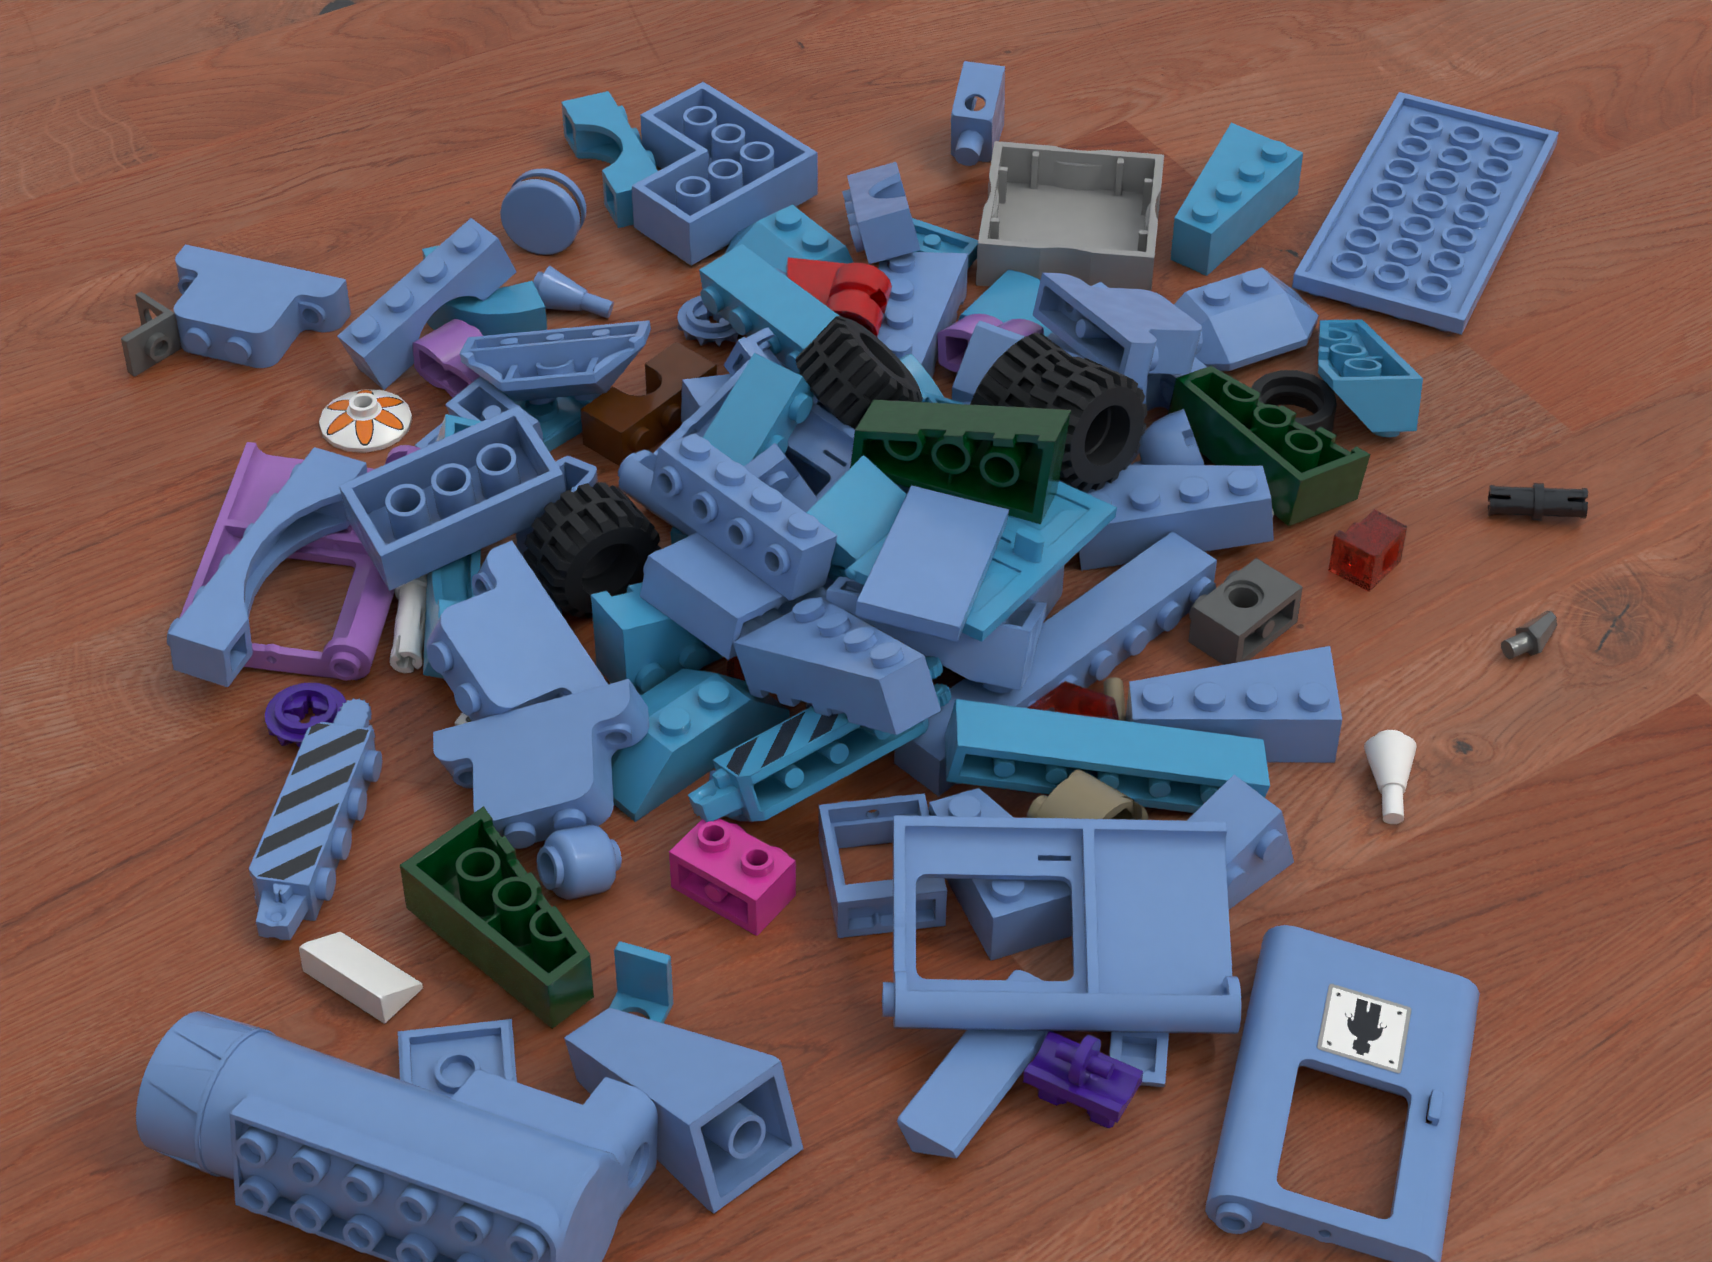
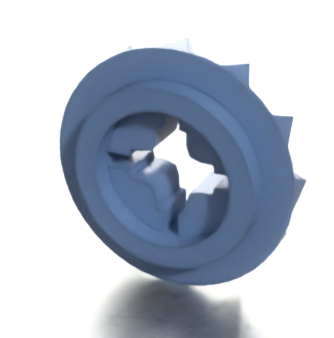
M701 296L690 299L678 311V329L684 332L686 340L698 339L701 346L708 342H715L719 347L724 340L730 342L737 341L739 334L732 327L731 323L718 313H711L705 307ZM709 316H713L717 323H710Z

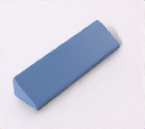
M1014 970L1007 979L1008 981H1043L1022 970ZM967 1030L898 1117V1126L912 1152L958 1158L1039 1052L1049 1031Z

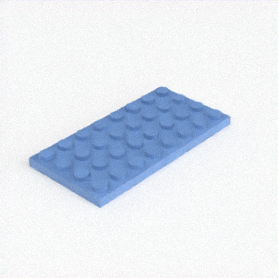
M1399 92L1296 269L1292 288L1308 292L1314 296L1331 298L1349 303L1354 307L1367 308L1392 315L1398 319L1410 320L1435 327L1441 331H1450L1462 335L1556 147L1559 132Z

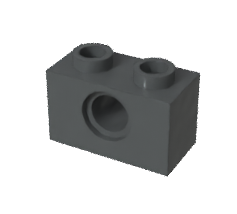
M1255 558L1241 570L1231 572L1224 583L1208 595H1201L1194 602L1189 613L1191 623L1188 642L1223 665L1248 661L1297 623L1303 587Z

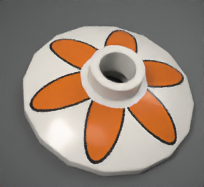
M364 389L348 392L332 400L323 409L319 425L323 438L333 447L347 452L368 453L386 449L399 442L409 432L412 414L409 405L398 395L384 390Z

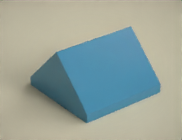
M864 455L806 512L838 535L831 560L832 565L848 568L890 532L907 495Z

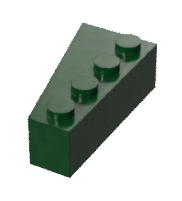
M484 806L400 864L406 908L550 1028L556 1027L594 998L590 953L557 907H551L542 894L541 885L531 872L527 873L516 858L515 849L506 836H500L493 826V818Z

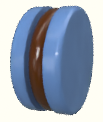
M533 169L520 175L506 194L500 210L501 222L508 236L521 248L540 255L556 254L569 247L577 236L586 218V202L578 186L564 174L551 169Z

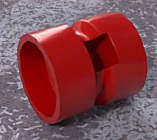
M864 263L843 265L835 273L826 306L839 316L859 323L878 338L883 314L886 311L892 290L890 279L883 271L872 265Z

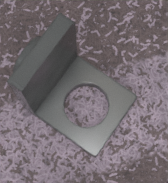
M143 292L135 295L141 326L121 338L127 371L134 377L182 349L175 313ZM149 310H151L157 317L152 319Z

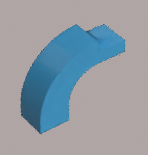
M438 246L422 249L423 260ZM533 281L498 288L485 301L473 296L457 297L443 304L427 321V324L436 330L453 319H459L470 326L478 328L483 336L547 330L545 305Z

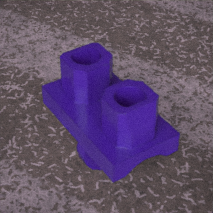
M1049 1031L1038 1054L1024 1070L1023 1082L1037 1088L1038 1098L1056 1106L1067 1103V1101L1087 1109L1090 1121L1106 1128H1111L1115 1122L1118 1123L1142 1083L1143 1071L1100 1053L1101 1040L1091 1035H1087L1079 1044Z

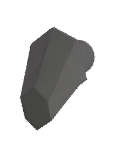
M1546 611L1516 628L1515 636L1501 642L1503 654L1508 659H1513L1526 652L1530 656L1541 653L1557 626V617L1552 611Z

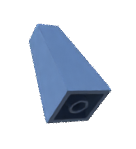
M610 1007L564 1037L577 1081L590 1094L593 1093L605 1077L634 1086L650 1097L658 1112L657 1160L713 1214L803 1150L781 1060L773 1055Z

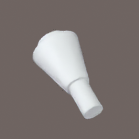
M1397 730L1381 731L1367 740L1364 745L1378 790L1382 794L1383 821L1387 824H1399L1404 820L1403 793L1406 790L1417 748L1416 742L1411 737Z

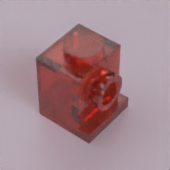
M1374 509L1360 523H1353L1346 533L1339 530L1334 534L1328 571L1370 592L1401 562L1407 526Z

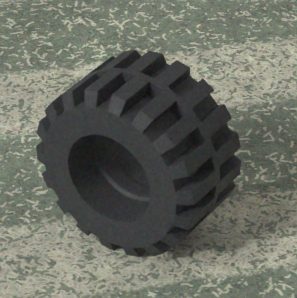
M836 316L796 357L795 361L800 375L804 377L811 387L810 391L840 422L854 429L857 428L873 400L923 401L915 378L900 359L869 330L848 318Z
M1032 333L1016 342L996 360L978 385L970 405L1024 407V404L1029 402L1031 397L1029 393L1034 385L1038 386L1041 382V376L1047 370L1053 371L1056 363L1062 360L1068 362L1072 356L1042 333Z
M1071 357L1068 362L1062 360L1056 363L1053 371L1047 370L1041 376L1039 385H1034L1029 393L1031 395L1029 402L1024 404V407L1071 410L1059 481L1081 491L1099 490L1104 487L1106 481L1112 483L1118 478L1121 470L1127 469L1131 463L1130 459L1134 453H1137L1141 445L1139 441L1141 435L1145 433L1146 423H1144V418L1147 415V405L1143 403L1145 399L1143 390L1138 388V383L1133 379L1087 358Z
M597 482L593 487L586 483L579 485L574 492L567 490L560 495V499L555 503L550 502L544 508V514L541 517H536L531 527L534 530L526 536L524 544L528 549L523 554L524 559L548 595L564 612L568 611L571 616L579 618L584 614L587 618L593 617L591 594L607 591L611 596H617L627 593L629 585L643 582V568L648 555L661 549V547L658 545L660 536L654 529L655 526L618 487L614 485L609 487L606 483Z

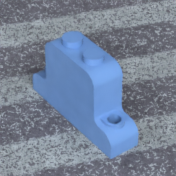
M186 244L175 257L179 277L178 289L182 296L174 305V313L181 347L188 353L254 368H268L280 361L302 331L332 332L341 328L351 315L346 279Z
M1042 273L1032 316L1084 358L1133 379L1138 383V388L1146 385L1148 373L1188 374L1191 372L1195 354L1199 353L1203 343L1202 326L1162 295L1143 289L1093 287L1071 275Z
M513 541L490 550L480 570L472 577V588L475 596L447 607L441 614L426 643L427 656L432 668L443 676L454 693L458 708L463 714L468 715L471 721L608 684Z
M626 679L433 732V751L453 777V781L464 788H473L474 812L484 806L493 818V826L501 837L506 836L513 848H527L536 842L546 840L550 834L557 830L588 824L599 826L610 817L614 807L612 755L619 749L635 745L645 737L649 729L648 706L632 682Z

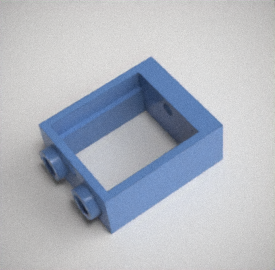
M925 793L819 805V844L838 938L893 932V879L845 885L838 849L892 843L894 815L930 816ZM870 810H877V811L872 812V813H869V812H868V811H870ZM924 878L917 882L916 929L946 926L947 888L944 878Z

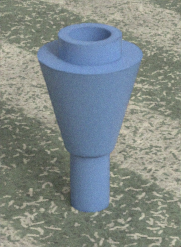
M551 266L544 273L538 272L533 280L545 305V309L585 310L605 318H609L614 305L613 301L588 293L585 288Z

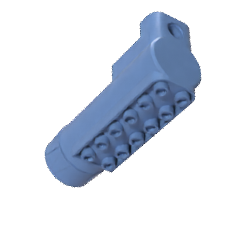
M202 1011L192 1012L182 1017L162 1038L145 1070L136 1107L137 1131L146 1147L212 1176H222L234 1180L235 1205L389 1262H602L613 1238L618 1219L652 1175L657 1164L658 1112L656 1106L642 1090L623 1082L605 1077L582 1105L476 1069L451 1098L298 1045L276 1036L269 1030Z

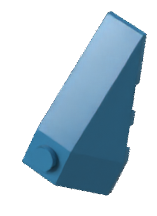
M1362 319L1320 320L1318 374L1373 434L1381 437H1396L1400 432L1417 431L1423 378Z

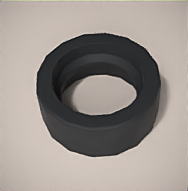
M1279 370L1265 374L1253 383L1251 388L1260 393V402L1276 406L1295 405L1305 408L1314 415L1295 418L1296 422L1314 432L1319 427L1332 432L1337 407L1335 392L1322 379L1313 374L1298 370Z

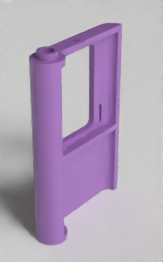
M246 443L179 618L192 604L197 590L203 585L206 586L217 572L222 558L226 554L232 553L242 540L247 526L257 521L266 509L270 497L274 493H279L289 480L295 465L302 463L303 459L268 455L260 451L256 443ZM411 445L397 446L388 453L385 464L415 452L420 448ZM367 468V472L374 470L373 468ZM350 524L347 529L311 542L288 557L347 565L355 568L332 640L324 646L323 652L280 647L276 644L252 643L253 655L244 667L341 680H358L364 678L370 672L395 589L389 591Z

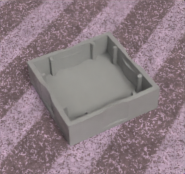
M995 141L989 172L988 200L983 208L978 239L976 285L992 286L1007 270H1014L1040 280L1042 273H1062L1077 277L1090 286L1102 282L1108 288L1151 291L1164 155L1112 150L1083 151L1050 145Z

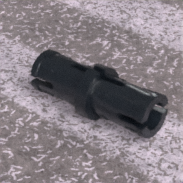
M1533 483L1532 487L1489 485L1488 502H1490V505H1488V515L1531 516L1532 521H1542L1543 516L1580 517V519H1586L1588 502H1585V499H1588V489L1544 488V483Z

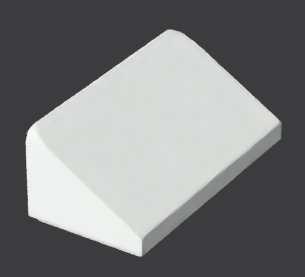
M342 932L308 941L299 947L302 968L305 973L384 1024L423 989L421 982Z

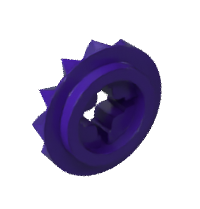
M301 683L290 686L277 693L266 707L265 722L269 735L277 736L281 746L295 742L300 748L308 728L320 722L333 723L338 711H340V707L343 706L342 703H346V699L337 689L326 684ZM309 708H312L315 716H312L308 723H301L300 720H303L305 714H308Z

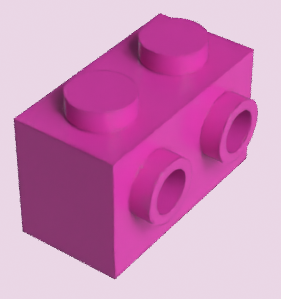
M720 818L710 822H705L702 819L669 851L670 878L673 889L756 936L796 896V860L789 857L782 849L774 846L771 847L747 834L735 823H728Z

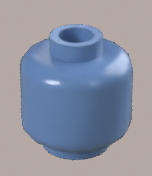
M591 824L553 832L547 837L544 846L537 854V870L542 884L547 889L552 890L558 897L566 900L601 894L611 888L616 878V871L620 869L622 863L621 851L617 842L610 839L602 828Z

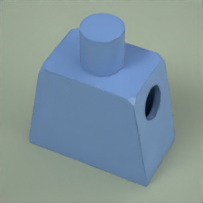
M967 61L963 63L951 112V155L962 165L972 166L978 161L990 162L992 160L994 142L1000 140L1004 127L1005 66ZM975 96L985 101V106L979 111H974L977 98H974Z

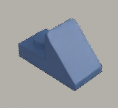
M776 443L744 466L747 471L769 487L778 490L783 497L804 512H807L818 501L806 481Z

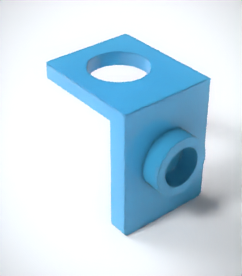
M619 941L614 950L617 993L610 1008L627 1013L638 1012L645 1015L648 1019L664 1023L674 1004L671 956Z

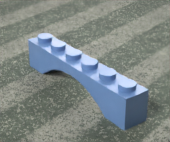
M314 447L302 463L295 465L289 480L279 493H274L270 497L267 507L255 523L247 526L239 544L231 554H226L222 558L214 576L206 586L203 585L197 590L192 604L181 618H176L170 625L167 633V645L171 650L173 670L225 687L230 686L253 655L249 614L254 597L263 582L282 561L301 547L326 535L348 528L350 523L339 485L367 473L366 462Z

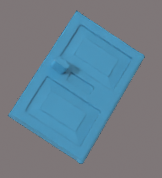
M1059 481L1057 493L1041 524L1008 515L1007 525L962 633L982 642L1115 518L1117 507ZM888 534L846 569L845 574L847 578L865 585Z

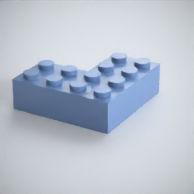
M705 82L640 114L642 146L645 151L650 150L652 152L655 163L661 170L632 185L634 228L689 265H693L729 245L732 238L739 231L792 204L796 207L818 194L816 151Z

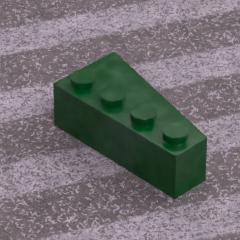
M1213 366L1176 378L1168 414L1184 409L1199 451L1215 465L1263 466L1274 515L1287 526L1358 499L1371 454L1357 446L1351 452L1335 443L1337 435L1322 427H1319L1314 432L1295 421L1297 413L1283 405L1276 406L1260 402V393Z
M873 400L855 429L850 468L864 455L897 485L908 488L912 485L1009 509V516L1041 524L1057 493L1071 410Z

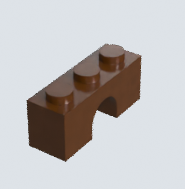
M677 342L673 343L645 363L646 395H629L612 386L607 393L601 394L580 409L583 445L619 466L632 453L642 450L650 451L651 448L679 429L682 424V380L717 376V364Z

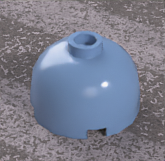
M1184 409L1158 419L1145 430L1139 442L1141 444L1139 447L1141 460L1133 463V465H1204Z

